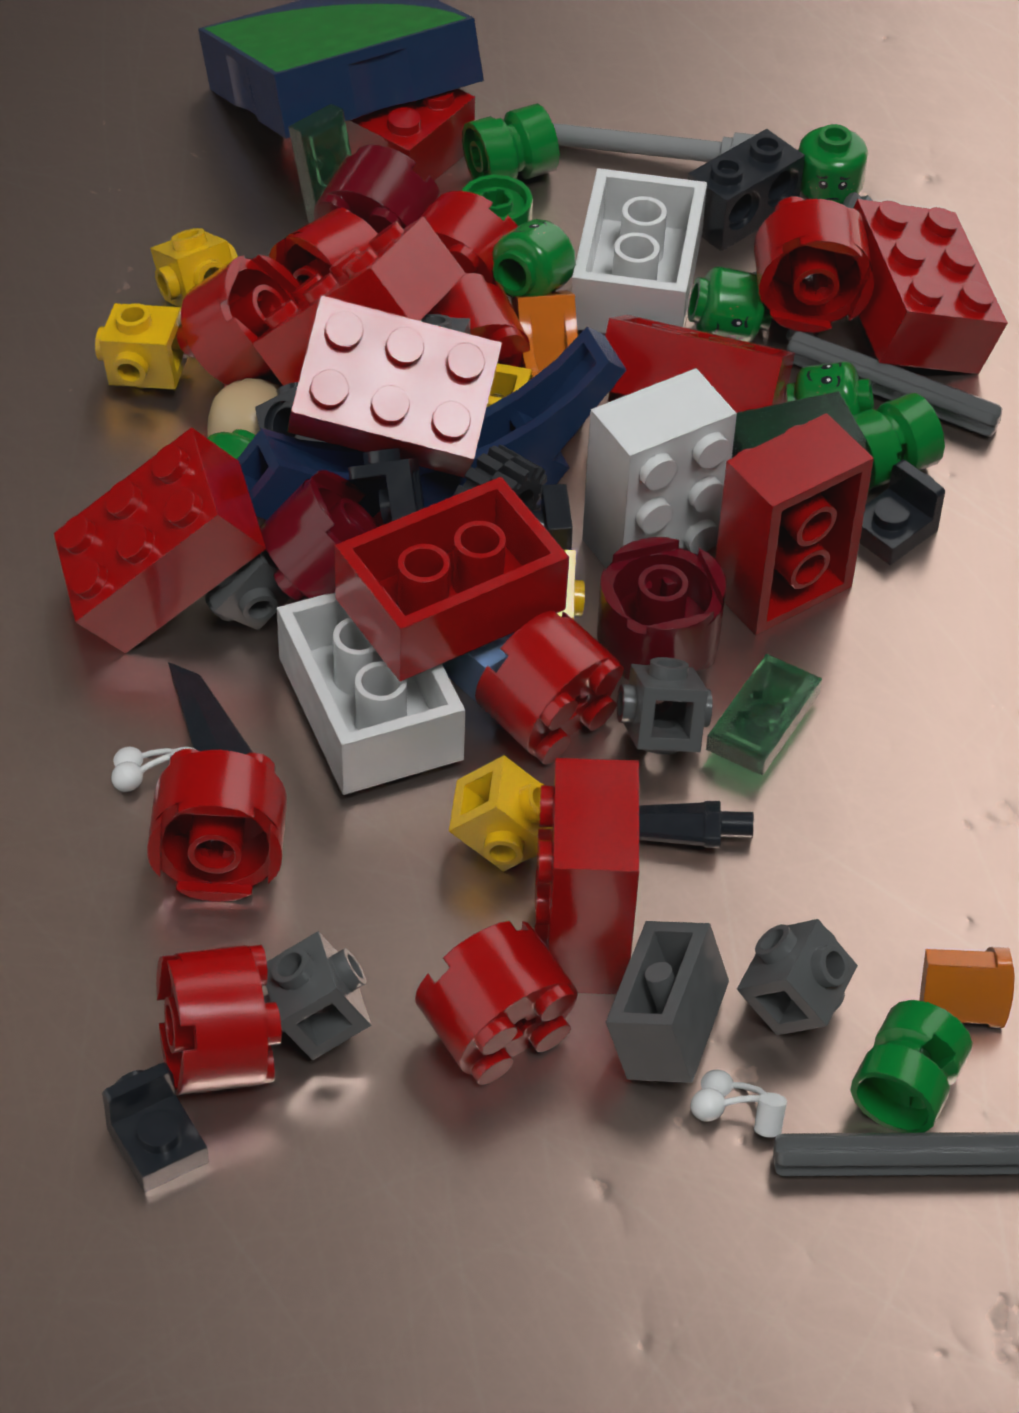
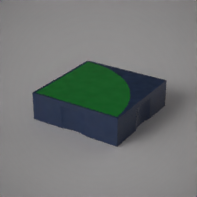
M299 0L198 28L210 89L235 106L253 112L257 116L258 121L286 139L352 120L383 108L417 101L484 81L474 17L439 0Z

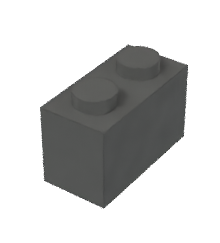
M645 921L606 1020V1025L627 1079L693 1082L729 983V978L710 923Z

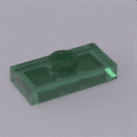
M329 104L288 126L308 223L314 221L315 205L340 164L348 154L349 156L352 155L343 109L333 104Z
M766 654L708 734L706 750L763 776L820 694L822 678Z

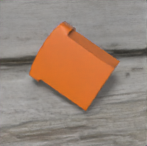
M988 947L986 951L925 949L919 1001L929 1002L945 1009L959 1019L961 1023L988 1024L989 1028H1004L1009 1018L1014 995L1015 974L1010 948Z

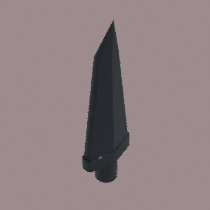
M168 662L192 747L198 751L228 750L242 754L254 753L202 676Z
M720 801L639 806V840L701 845L704 848H721V837L753 838L754 812L721 811Z

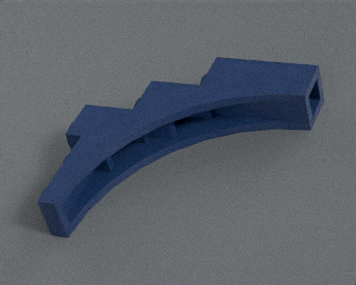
M586 327L554 362L521 388L487 407L471 467L474 469L477 467V458L482 453L487 455L490 447L503 445L545 470L544 474L547 475V482L544 485L558 484L570 468L560 451L574 437L581 425L590 416L591 409L599 405L626 372L625 366L605 335ZM264 428L258 431L237 459L241 465L255 514L266 520L305 480L310 479L321 470L330 471L345 478L366 494L359 504L372 517L380 511L379 489L387 488L386 476L357 480L349 479L348 467L364 465L362 453L365 452L328 442L301 440ZM419 466L425 508L455 496L454 493L458 485L463 487L467 479Z

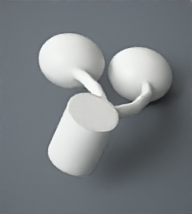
M124 747L117 751L114 756L113 762L116 767L112 771L111 782L119 791H133L141 784L145 771L170 760V757L179 750L195 748H163L142 753L135 747ZM163 755L141 766L143 758Z
M711 1070L702 1077V1090L693 1096L690 1104L691 1111L697 1119L707 1122L713 1121L723 1114L726 1106L758 1102L754 1131L761 1136L770 1138L782 1134L787 1100L784 1096L766 1092L761 1087L744 1082H733L730 1074L723 1070ZM733 1088L759 1094L724 1098Z

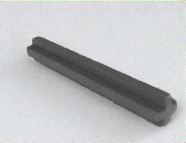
M800 331L795 332L787 346V351L795 352L793 361L795 366L803 368L811 365L848 361L856 368L859 379L870 378L873 395L890 401L906 394L917 393L929 402L940 420L985 437L992 436L1000 424L1003 412L1000 404L892 364L879 363L878 359Z
M1019 1132L784 1133L776 1136L773 1158L776 1173L781 1176L1019 1174Z

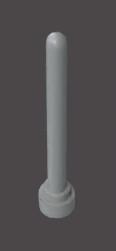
M553 123L559 146L703 162L711 161L756 135L735 132L733 137H723L722 142Z

